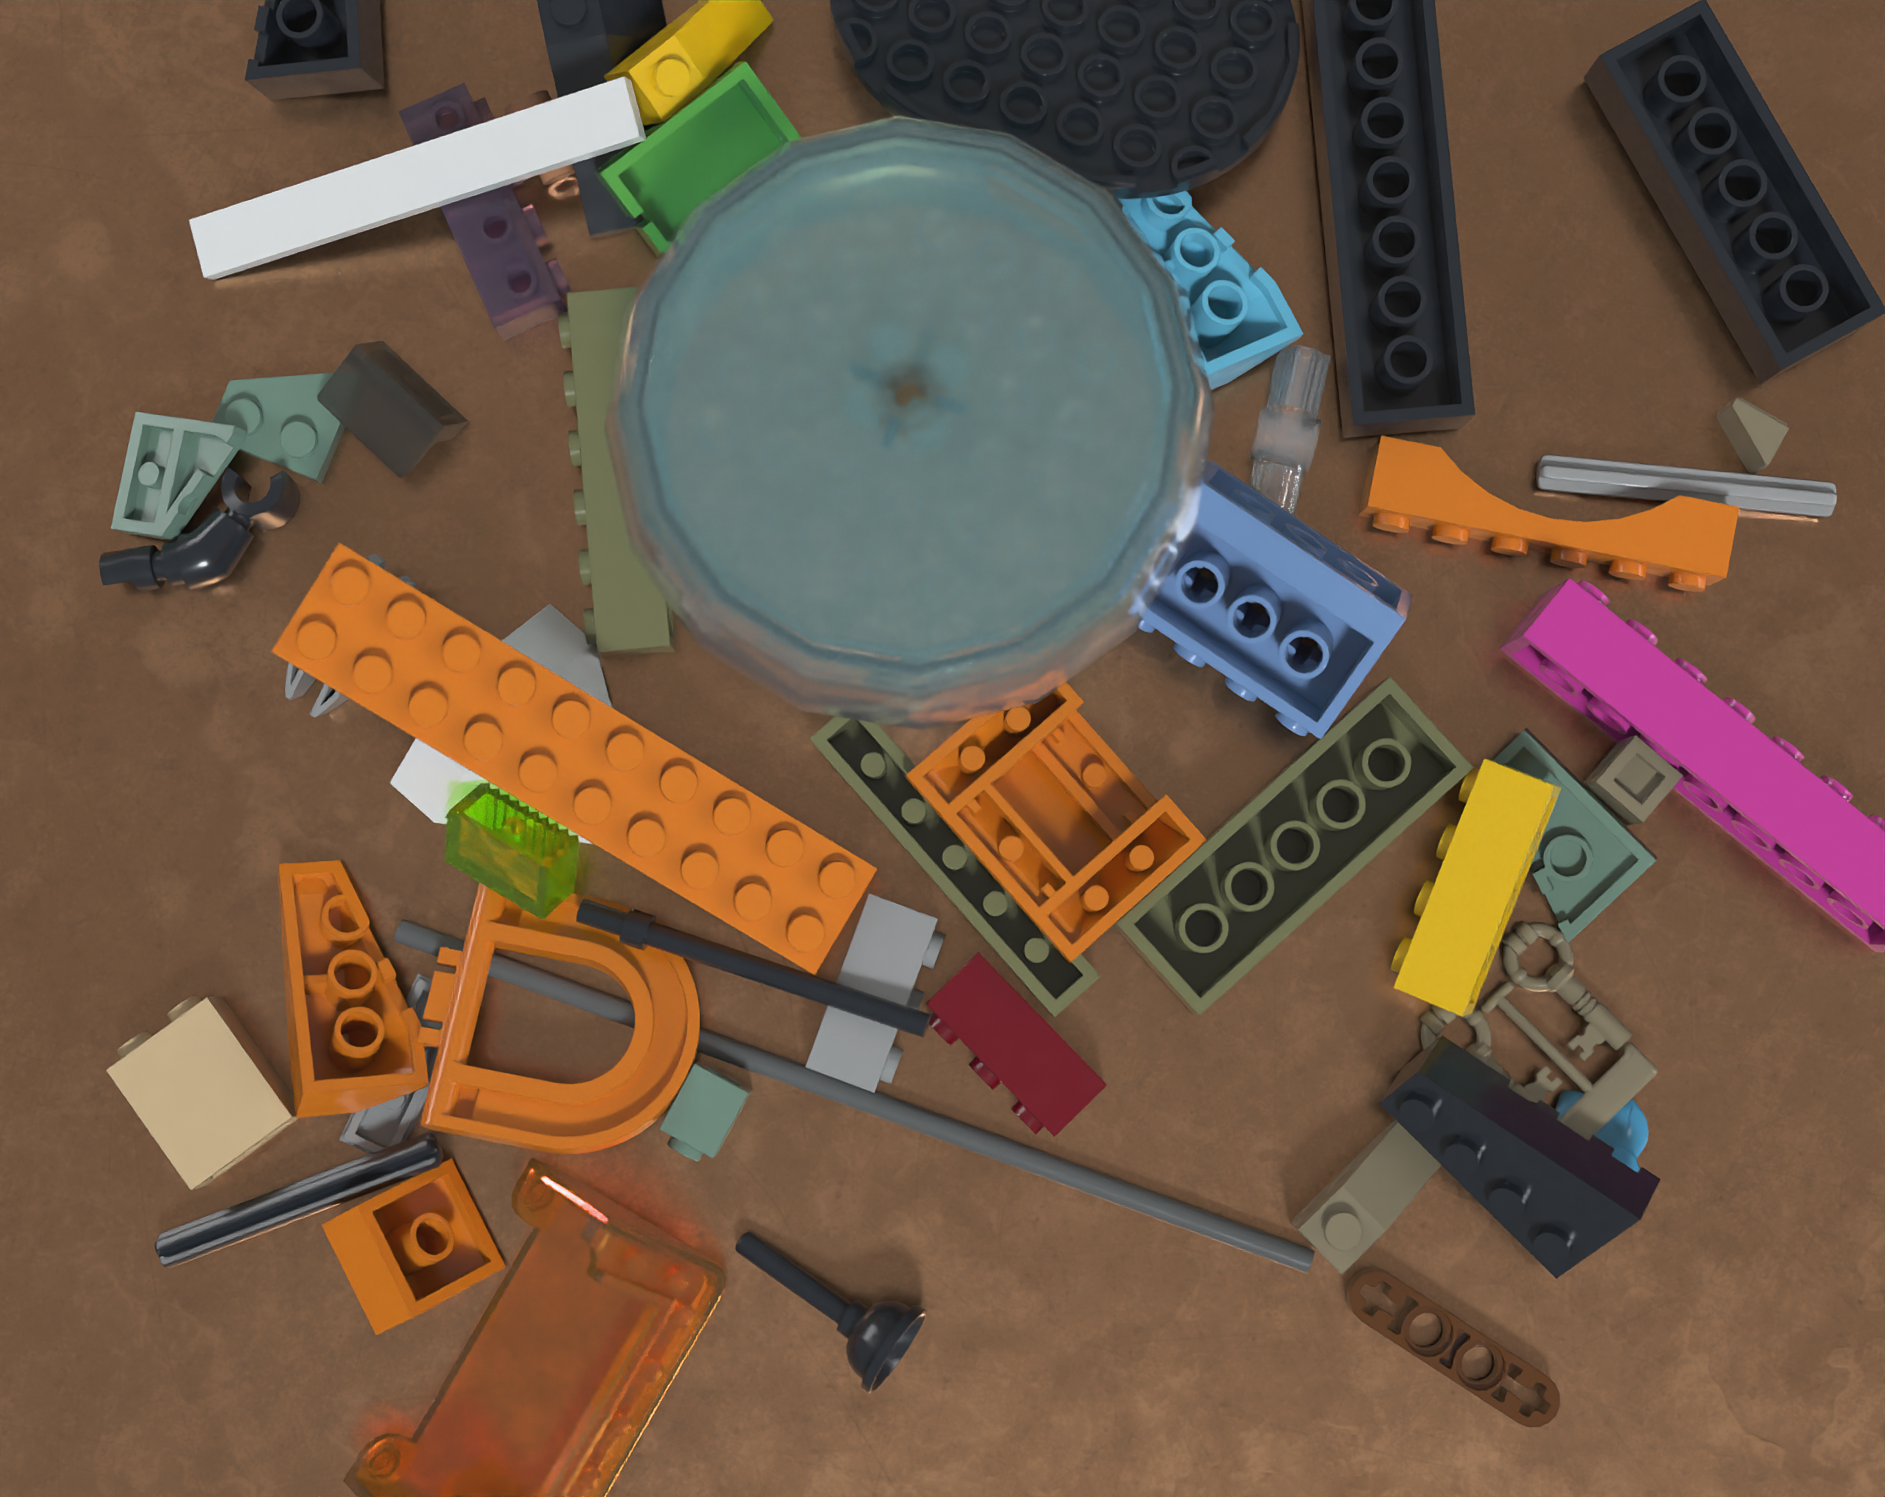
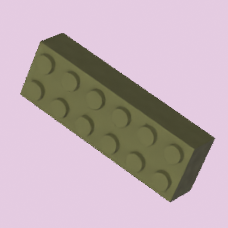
M1390 676L1377 684L1326 731L1321 740L1319 738L1316 739L1214 831L1201 847L1123 915L1113 926L1194 1015L1200 1016L1474 767Z

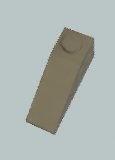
M1394 1119L1289 1223L1334 1269L1343 1274L1388 1230L1441 1167V1164Z

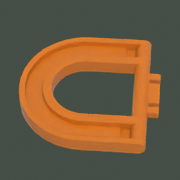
M481 876L463 950L459 951L449 949L448 947H440L437 964L457 970L454 974L434 971L423 1019L443 1024L441 1030L420 1027L417 1043L421 1046L438 1048L420 1126L435 1131L556 1154H580L599 1151L625 1142L643 1132L655 1123L675 1101L694 1065L700 1036L698 995L693 977L684 958L647 946L643 951L620 943V936L576 922L578 909L584 899L628 913L630 908L597 897L492 876ZM494 948L585 965L598 969L612 977L628 995L635 1013V1028L632 1041L621 1060L602 1076L577 1084L554 1083L466 1065Z

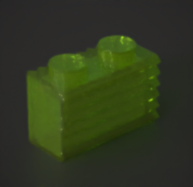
M480 783L447 813L445 817L448 819L445 825L448 828L445 833L447 839L444 842L447 845L444 852L447 854L443 860L466 873L473 880L484 884L517 904L521 909L532 913L540 919H545L574 892L579 846L578 835H569L568 829L559 830L558 823L549 824L548 817L539 818L538 812H529V806H520L519 800H510L509 794L500 795L499 789H490V783Z

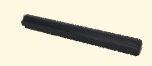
M433 1133L422 1134L163 1232L154 1243L155 1251L164 1267H176L438 1168L442 1164V1148Z

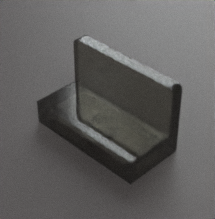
M384 341L356 344L317 395V400L398 477L410 475L434 443L454 439L468 422L465 417Z

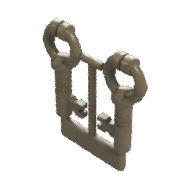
M1521 920L1513 928L1514 932L1509 931L1501 939L1504 944L1503 962L1512 981L1505 980L1481 1004V1010L1474 1007L1471 1014L1462 1017L1467 1019V1023L1470 1026H1474L1477 1034L1476 1043L1470 1045L1465 1051L1510 1080L1509 1088L1528 1101L1535 1103L1539 1100L1544 1101L1547 1091L1553 1092L1563 1083L1558 1077L1551 1082L1546 1077L1551 1070L1545 1066L1535 1075L1536 1081L1534 1083H1529L1523 1087L1491 1055L1492 1032L1483 1012L1489 1013L1498 1005L1585 1092L1558 1120L1589 1140L1592 1135L1600 1131L1655 1077L1657 1068L1632 1042H1626L1633 1033L1601 1001L1598 1002V998L1596 996L1593 997L1592 993L1587 991L1586 987L1574 976V952L1571 943H1567L1562 931L1544 922L1526 923ZM1539 936L1548 939L1549 943L1557 948L1559 954L1558 963L1552 965L1542 977L1528 974L1527 970L1521 967L1518 961V957L1527 949L1524 943L1530 946ZM1513 982L1522 988L1534 992H1557L1569 1005L1573 1006L1574 1010L1578 1011L1580 1016H1584L1583 1019L1588 1023L1584 1029V1034L1582 1036H1575L1567 1044L1571 1050H1574L1577 1046L1582 1050L1578 1057L1583 1062L1594 1052L1593 1046L1601 1044L1605 1040L1615 1050H1618L1624 1044V1055L1593 1085L1506 998L1514 989ZM1433 1005L1431 1007L1432 1012L1427 1011L1419 1019L1422 1023L1421 1042L1423 1049L1425 1050L1435 1042L1436 1037L1445 1029V1026L1442 1024L1443 1022L1449 1025L1459 1015Z

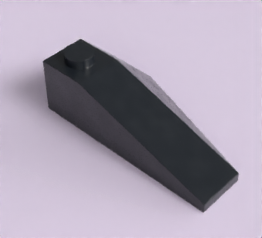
M537 0L558 98L606 83L607 80L604 75L667 26L662 0ZM655 124L643 125L644 132ZM626 147L573 164L591 239L635 230L634 226L643 219L641 215L635 219L627 217L593 173Z

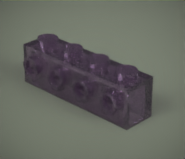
M465 83L399 111L413 146L495 119L486 98L483 97L475 101ZM523 180L440 206L491 322L503 341L557 318L559 312H568L561 295L572 291L557 257L546 262L537 242L548 236L534 205L530 204L522 208L514 188L524 184Z

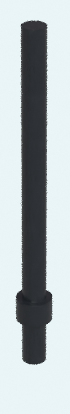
M584 899L577 912L576 922L620 936L619 941L622 944L643 951L647 946L922 1038H924L930 1022L931 1014L656 923V916L633 908L626 913Z

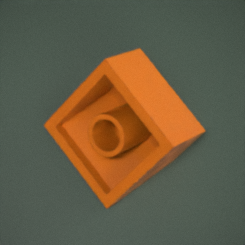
M452 1158L443 1162L438 1168L419 1174L321 1225L375 1335L416 1317L506 1267Z

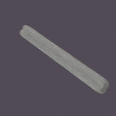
M1545 454L1540 457L1536 471L1537 486L1540 489L1662 502H1667L1682 495L1737 506L1739 509L1817 517L1832 515L1837 501L1835 484L1830 481L1552 454Z

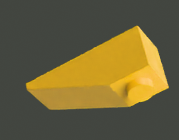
M699 0L604 75L607 82L621 77H626L632 81L643 125L665 122L710 86L774 19L761 0Z

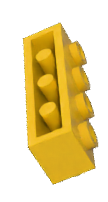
M1489 759L1483 760L1480 769L1474 767L1467 773L1459 794V801L1466 803L1458 825L1450 823L1441 837L1436 857L1444 861L1435 883L1427 880L1418 895L1414 914L1420 916L1421 919L1413 939L1404 937L1396 951L1391 970L1399 974L1393 988L1462 1017L1473 1012L1562 789L1561 786Z

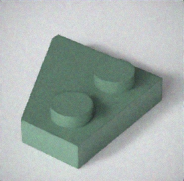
M349 371L230 380L212 422L234 425L247 431L246 440L240 447V451L322 484L366 378L359 373Z
M135 412L111 529L127 534L175 541L246 440L247 431L234 425Z

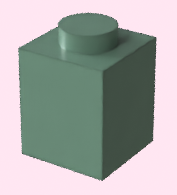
M700 1061L695 1063L659 1130L671 1136L667 1145L695 1161H699L703 1153L714 1158L722 1148L752 1089Z

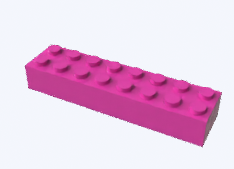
M1569 578L1545 592L1499 649L1615 743L1635 735L1683 775L1672 789L1873 951L1885 952V820L1874 814H1871L1869 817L1865 816L1849 803L1853 799V795L1842 784L1826 775H1822L1819 779L1801 764L1804 756L1796 747L1778 736H1773L1770 739L1753 726L1752 723L1756 720L1755 716L1741 703L1730 697H1725L1721 700L1704 686L1707 678L1694 665L1681 658H1676L1673 661L1656 648L1655 645L1658 643V639L1648 628L1633 619H1628L1625 623L1607 608L1610 603L1609 599L1597 587L1584 580H1580L1577 584Z

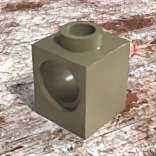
M1635 735L1620 740L1583 784L1625 825H1632L1644 822L1683 775Z

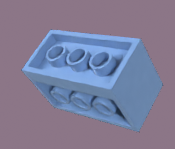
M1210 460L1195 478L1114 601L1124 607L1122 611L1123 616L1136 627L1149 633L1157 629L1175 641L1173 645L1174 650L1188 662L1199 667H1204L1207 663L1227 676L1224 683L1234 693L1252 702L1258 697L1276 709V718L1289 730L1301 736H1306L1310 732L1321 740L1406 620L1413 595ZM1206 567L1215 574V579L1209 580L1200 574L1199 568ZM1250 602L1262 604L1266 608V613L1263 612L1261 614L1254 611L1250 607ZM1301 637L1314 639L1318 642V646H1306L1300 641Z

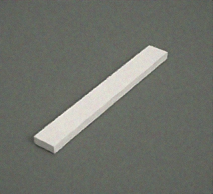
M621 77L190 219L189 223L203 277L215 280L647 139L632 81L626 77Z

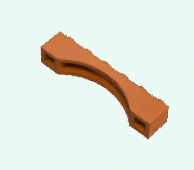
M1381 435L1371 449L1359 516L1374 518L1372 526L1385 531L1407 533L1409 526L1433 530L1431 538L1440 542L1465 545L1468 543V538L1492 542L1491 550L1504 555L1527 556L1529 549L1551 554L1550 562L1564 567L1586 568L1587 561L1609 565V574L1616 577L1645 580L1646 573L1669 577L1668 586L1691 592H1704L1706 585L1711 586L1727 578L1739 507L1679 495L1654 509L1620 519L1582 522L1548 518L1519 509L1488 493L1464 474L1441 447Z

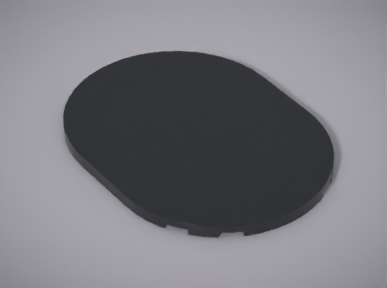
M829 0L830 15L835 35L853 73L866 90L899 120L920 133L947 145L1056 186L1104 198L1141 199L1172 195L1201 186L1236 167L1266 139L1279 120L1294 83L1300 54L1299 23L1296 22L1291 0Z

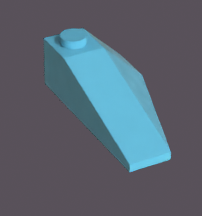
M1186 191L1141 199H1118L1096 196L1152 352L1180 403L1231 382L1298 340L1304 334L1276 281L1262 267L1256 271L1231 246L1235 240L1222 227L1216 231L1191 206L1192 197Z

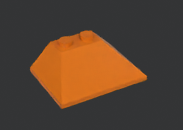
M1043 656L905 777L1064 958L1071 963L1201 847L1207 839L1167 794L1158 801L1152 796L1077 710L1084 701Z

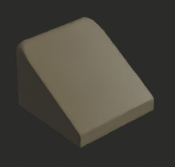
M1736 398L1719 410L1716 416L1737 455L1750 474H1755L1769 465L1789 430L1786 423L1742 398Z

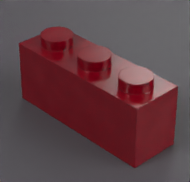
M979 952L926 1002V1005L934 1012L931 1014L929 1025L950 1046L960 1039L976 1055L968 1065L993 1091L1003 1083L1013 1093L1018 1101L1011 1107L1012 1111L1035 1134L1045 1127L1055 1137L1107 1086Z

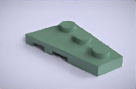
M1526 728L1494 761L1562 787L1532 861L1531 868L1542 894H1545L1559 921L1558 925L1567 943H1569L1655 863L1658 857Z

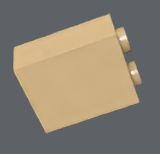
M199 994L191 996L173 1008L167 1014L172 1023L154 1036H152L149 1030H146L123 1044L117 1050L122 1059L106 1070L190 1190L207 1186L299 1119L295 1116L293 1095L222 996L206 997L202 1000Z

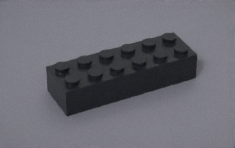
M1706 0L1694 3L1599 55L1583 78L1760 384L1863 329L1885 314V306Z

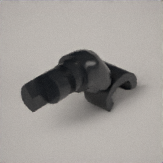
M228 467L222 478L221 486L224 503L228 506L224 512L216 508L193 531L181 533L177 541L164 543L161 551L155 545L102 553L99 560V570L103 586L133 581L138 591L162 588L165 580L171 586L185 584L192 590L217 584L231 575L254 537L249 532L252 526L259 530H272L283 526L294 516L300 499V492L296 483L283 470L270 477V489L265 497L257 502L248 503V492L252 486Z

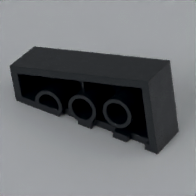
M265 0L264 6H258L254 30L258 32L254 59H248L245 81L270 100L384 89L380 0Z
M1442 1035L1402 1068L1379 1104L1556 1279L1642 1219L1661 1180L1642 1166L1638 1172L1634 1171L1612 1156L1615 1150L1613 1147L1594 1135L1587 1140L1557 1120L1560 1112L1542 1100H1539L1537 1103L1528 1101L1509 1088L1510 1080Z

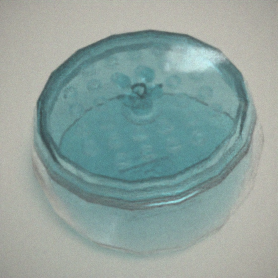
M897 116L783 143L686 212L624 310L604 426V438L631 553L702 650L801 711L924 730L1038 703L1136 632L1198 531L1203 484L1207 474L1216 411L1186 289L1116 195L1017 135ZM905 384H912L918 386L919 393L926 395L923 399L912 397L907 406H901L897 404V392L894 390L898 387H903Z

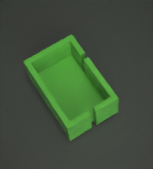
M742 61L735 62L723 71L710 86L665 122L656 123L645 132L647 140L627 146L593 173L627 217L635 219L639 215L642 216L643 219L634 227L665 268L676 273L766 203L759 192L751 191L754 187L759 185L764 193L776 195L819 161L748 63Z

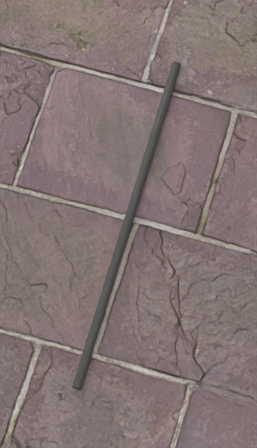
M402 919L399 923L394 937V941L436 957L439 955L440 947L462 951L465 942ZM493 953L488 976L635 1028V1013L631 1001L499 953ZM700 1027L697 1050L699 1053L1295 1270L1308 1273L1315 1251L881 1092L875 1091L873 1093L806 1068L804 1064Z

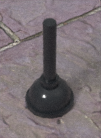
M746 1232L740 1236L735 1245V1250L738 1254L838 1324L837 1332L849 1339L846 1345L847 1360L853 1371L862 1379L861 1387L869 1393L875 1392L892 1373L912 1344L926 1318L927 1310L919 1305H914L910 1308L903 1303L884 1301L868 1308L858 1300L852 1304L751 1232Z

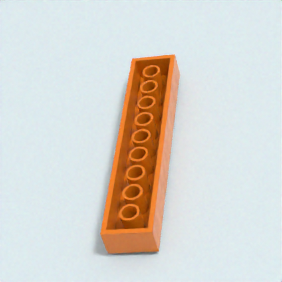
M341 543L335 548L271 651L308 675L813 975L818 971L877 871V868Z

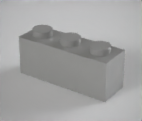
M869 894L836 983L918 1010L924 992L913 987L922 965L931 969L934 968L945 938V934L934 931L938 919ZM827 1006L805 1067L875 1093L879 1080L891 1084L904 1049L893 1046L898 1029Z

